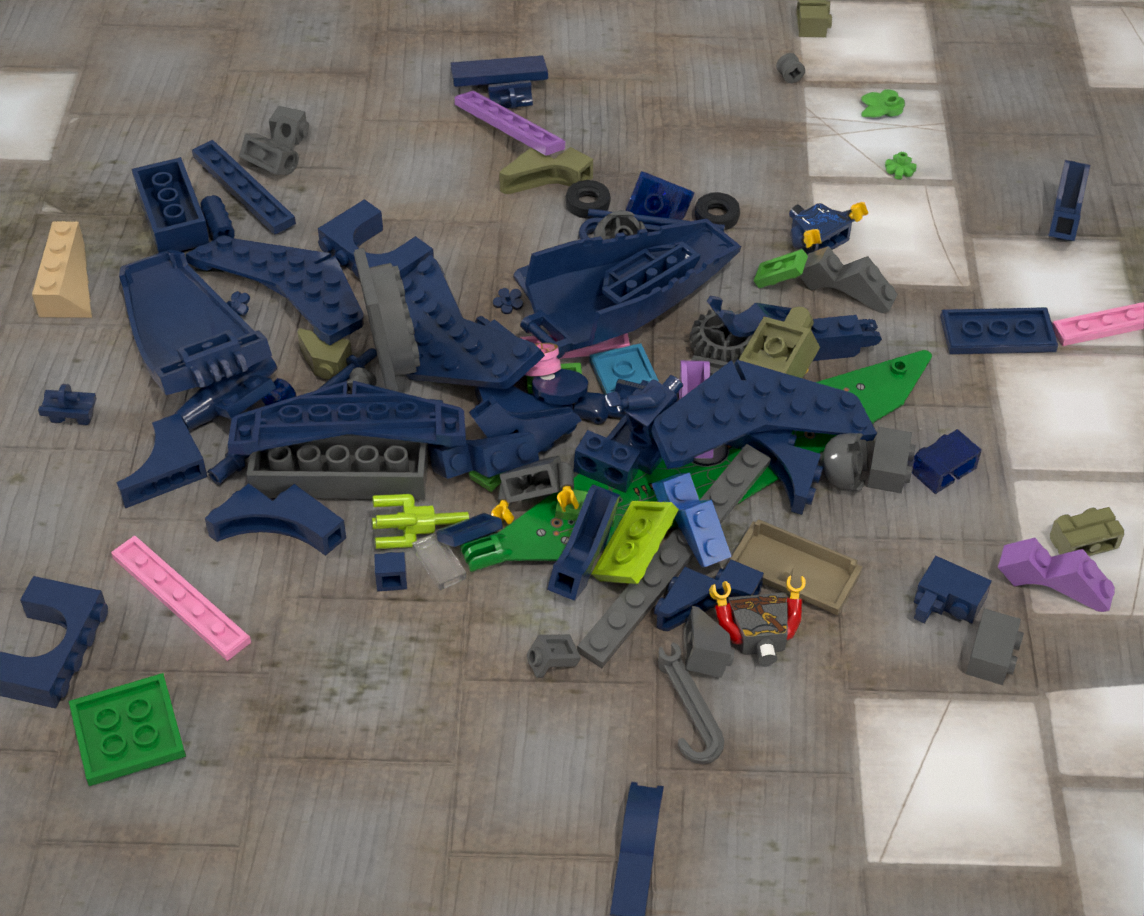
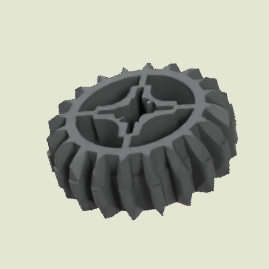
M741 309L738 310L737 312H733V313H734L735 315L740 314V313H741ZM708 310L706 315L700 314L699 319L694 321L689 338L690 348L696 356L724 362L732 360L735 364L753 335L737 337L731 334L716 314Z

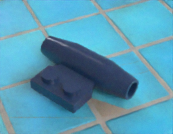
M269 357L248 367L247 371L242 372L240 370L233 377H222L220 381H213L211 385L200 388L175 414H180L188 431L219 416L232 419L276 389L272 379L269 378L277 370L275 361L272 357Z

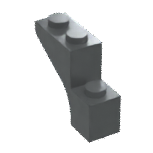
M829 246L807 254L808 258L800 278L811 291L823 287L835 288L880 313L890 311L898 294L868 256L843 265Z

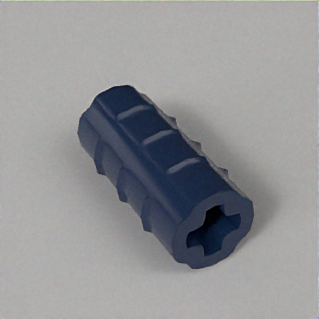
M212 195L202 199L200 203L201 210L213 240L219 236L234 238L235 231L232 221L229 219V213L226 212L221 198Z

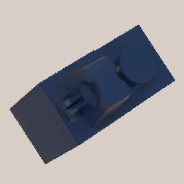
M935 556L918 584L914 603L918 604L914 619L925 624L932 612L942 615L945 611L957 619L973 624L987 599L992 580Z

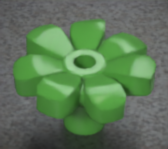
M899 152L893 156V159H887L885 162L886 172L888 174L895 173V179H902L903 174L906 177H911L916 172L917 165L911 163L912 158L908 157L906 152Z

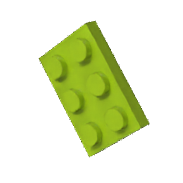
M632 501L591 575L598 581L638 584L645 575L650 561L658 551L659 545L667 530L671 527L679 509L672 502Z

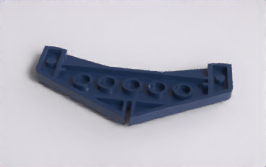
M219 236L217 239L186 253L188 264L206 271L211 268H217L256 280L284 296L314 327V333L317 337L329 345L359 330L364 325V313L335 256L332 257L331 253L235 239L230 236Z
M429 255L402 279L406 295L405 300L415 332L414 338L420 356V366L416 367V372L405 375L410 380L496 389L511 387L545 356L544 353L533 342L464 319L446 281L442 267L435 258Z
M732 360L658 415L651 428L652 435L667 469L687 465L701 454L756 432L786 429L833 435L862 433L863 436L860 440L873 441L877 435L861 401L855 394L740 360H736L735 364H733Z
M347 381L234 416L230 425L228 451L229 454L250 455L255 451L347 434L438 444L454 448L466 445L464 410L458 406L353 381L352 394H348Z

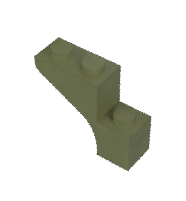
M572 147L559 154L555 159L548 155L545 156L533 148H529L499 172L500 191L504 194H513L547 184H562L570 187L578 181L593 179V159Z

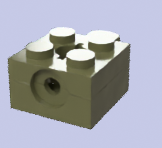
M794 307L790 310L784 322L763 317L739 360L803 378L820 349L811 331L814 320L810 312L804 307Z

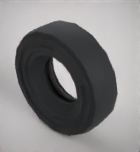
M578 181L572 184L566 193L568 210L580 218H597L588 216L589 209L607 211L611 202L609 189L598 181ZM582 196H594L598 200L586 203L580 201L579 198Z
M711 192L700 197L695 205L696 220L708 219L713 224L725 225V230L735 226L740 217L739 203L729 194ZM712 208H721L727 211V213L723 215H713L709 213L708 210Z

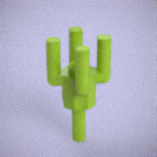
M411 494L374 495L372 497L373 507L402 506V512L390 515H376V518H372V529L398 528V530H403L404 536L375 537V549L414 547L417 543L416 534L435 533V525L455 524L469 519L468 512L435 513L433 506H415V500Z

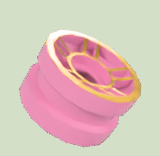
M553 343L535 344L545 356L525 375L544 376L559 371L561 363L557 359L559 354L558 345Z

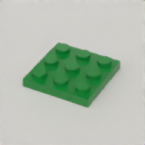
M163 673L69 701L86 780L89 786L186 757Z

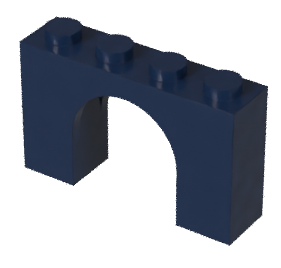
M362 200L318 228L319 247L323 252L331 253L332 257L335 256L341 266L347 267L359 278L354 250L359 249L361 244L383 231L381 210L367 200ZM416 236L387 253L372 254L365 252L369 267L391 263L392 267L398 265L401 279L405 278L429 255L434 258L433 248Z
M33 576L20 599L26 617L60 625L67 631L65 637L56 648L40 656L24 657L0 651V696L56 709L61 698L67 695L70 680L74 673L79 671L87 647L93 644L95 632L100 622L106 619L108 605L105 603L101 590Z

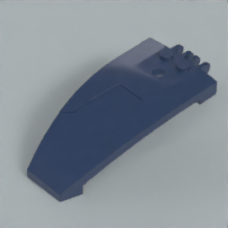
M169 249L120 267L119 278L124 291L134 339L147 371L165 395L195 387L209 386L213 381H220L222 377H233L240 370L242 372L247 371L248 367L272 356L267 338L259 330L254 331L188 265L185 253Z

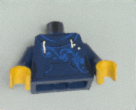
M865 202L856 203L851 206L850 210L843 212L833 210L822 203H817L806 210L798 204L795 205L789 213V216L793 219L790 231L793 247L795 249H803L806 254H809L827 246L834 250L850 240L852 222H859L863 216L869 214Z

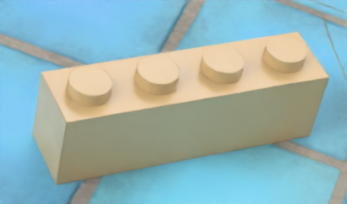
M52 222L32 293L39 317L92 318L85 244L79 222Z

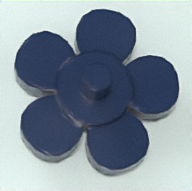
M502 288L498 291L499 297L493 299L494 307L501 308L503 314L512 313V307L515 310H519L523 306V301L520 299L522 294L519 289H513L509 293L507 288Z
M239 291L234 292L231 296L232 301H228L227 304L238 315L244 316L249 310V307L245 304L250 301V295L240 293Z

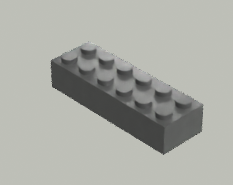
M347 434L255 451L250 454L247 480L250 485L268 498H276L281 492L286 491L295 484L313 498L372 499L374 495L411 494L414 499H425L429 459L428 443Z

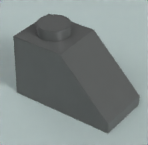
M692 606L684 626L685 669L722 678L726 666H731L734 659L735 650L730 645V634L699 607Z

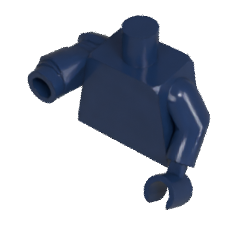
M670 375L663 384L653 379L643 390L638 388L632 395H627V399L621 400L618 392L606 394L605 404L608 411L612 414H618L627 407L624 412L630 432L653 446L656 442L651 428L655 418L678 401L677 393L684 385L673 375Z

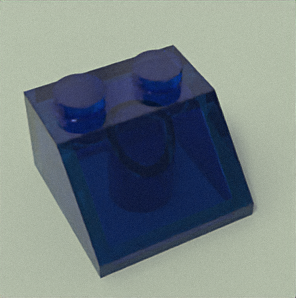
M641 171L625 211L637 215L682 220L686 216L695 192Z

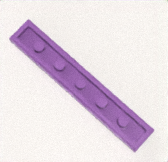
M475 91L455 97L456 106L545 156L565 149V141Z

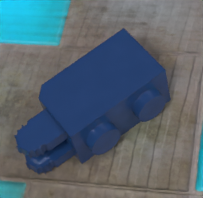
M857 315L813 319L814 324L811 331L820 346L813 361L855 357L860 353L861 347L874 346L882 340L880 333L876 331L878 328L877 323L873 319L858 320Z

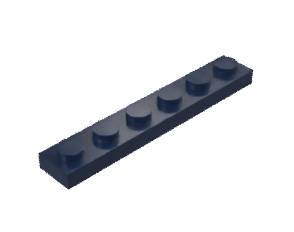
M214 140L192 149L193 158L274 235L296 224L295 216Z

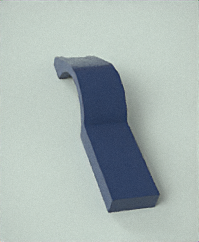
M709 296L707 299V303L731 334L737 337L753 335L763 317L784 322L792 309L755 302L749 309L735 315L733 311L721 310L723 300L720 297Z
M631 782L624 816L610 916H645L664 786L657 785V788L639 786L638 782Z

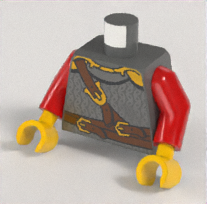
M791 575L786 580V588L790 592V597H787L786 592L729 597L727 603L726 597L731 592L729 583L726 581L722 582L723 595H719L716 592L715 584L711 585L709 594L718 603L715 606L718 624L730 634V641L739 646L741 653L745 655L758 654L759 663L762 665H770L777 661L776 652L785 650L786 641L794 637L801 623L802 598H799V594L806 584L803 576L800 579L801 586L797 589L790 585Z

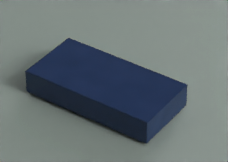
M482 513L439 529L436 533L438 542L456 547L503 529L502 520L499 517Z

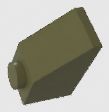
M299 328L297 333L300 351L315 376L331 379L347 366L346 358L352 355L350 340L342 338L329 345L320 340L313 331Z

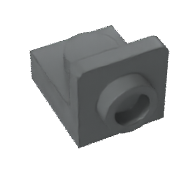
M570 634L538 635L527 652L528 663L532 667L536 678H543L549 667L577 666L581 659Z

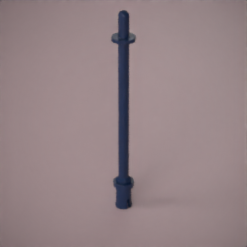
M370 348L358 358L354 355L348 356L346 358L347 366L317 390L345 382L349 379V375L354 368L365 369L364 366L377 356L376 349ZM228 451L223 460L207 471L209 473L208 476L215 484L220 485L235 471L240 472L244 469L245 460L250 455L229 454Z

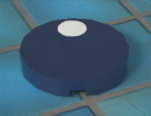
M560 369L549 375L535 376L532 382V391L535 397L539 399L541 396L544 398V402L549 404H573L578 402L579 397L585 398L587 396L588 380L579 372Z

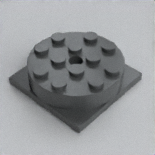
M364 248L354 250V257L385 388L398 392L395 377L416 372V367L420 366L419 351L414 338V327L405 300L406 295L398 265L392 267L391 263L369 267Z

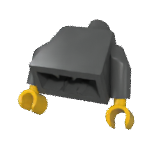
M553 456L501 474V486L497 500L499 505L491 511V515L499 517L502 521L505 520L507 524H511L514 516L508 509V506L512 502L561 491L557 495V499L563 512H566L565 507L570 503L573 504L575 510L578 509L579 503L573 492L574 476L572 467L566 462H561L560 456Z

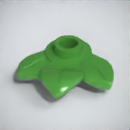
M885 89L881 93L870 92L861 97V101L868 105L861 113L863 117L898 116L905 107V100L899 97L896 91Z

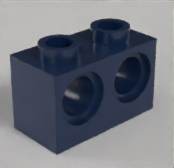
M587 430L575 449L573 472L626 493L638 473L640 451Z

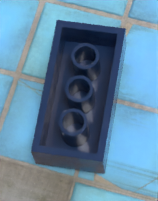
M181 157L131 169L136 191L158 253L169 249L183 251L210 242L205 218Z

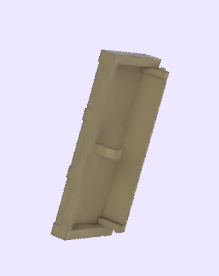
M759 519L756 522H752L730 558L763 572L762 584L790 594L786 588L788 577L791 575L790 585L797 589L801 586L800 579L803 576L806 584L803 590L800 591L799 598L837 616L858 581L863 568L857 565L858 560Z

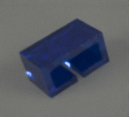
M956 429L948 435H942L934 444L927 448H921L915 454L912 474L934 494H937L953 484L955 481L954 477L959 480L977 469L982 449L960 430Z

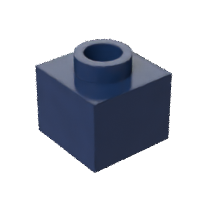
M405 552L374 554L377 592L407 589Z

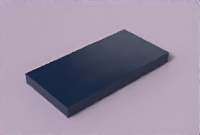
M543 55L450 62L455 87L548 79V69Z
M1047 307L947 309L941 311L940 317L949 355L1056 352L1058 348Z

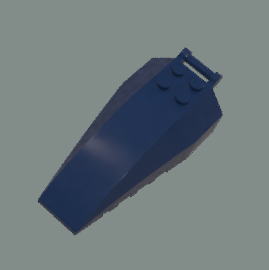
M702 219L678 223L677 225L661 226L659 231L654 232L641 229L638 230L636 235L626 236L624 233H617L614 238L603 240L601 236L575 240L531 253L525 286L534 314L526 316L521 321L520 327L526 333H531L541 343L558 345L559 354L557 359H560L566 352L592 346L632 332L655 319L719 272L740 252L741 246L710 220ZM683 241L701 255L695 268L688 270L684 277L680 279L675 277L669 281L667 286L663 288L656 287L648 295L643 294L632 300L616 304L602 293L605 271L646 247L675 245L676 242ZM542 325V326H543L551 335H553L558 341H557V342L554 341V340H553L543 329H541L539 326Z

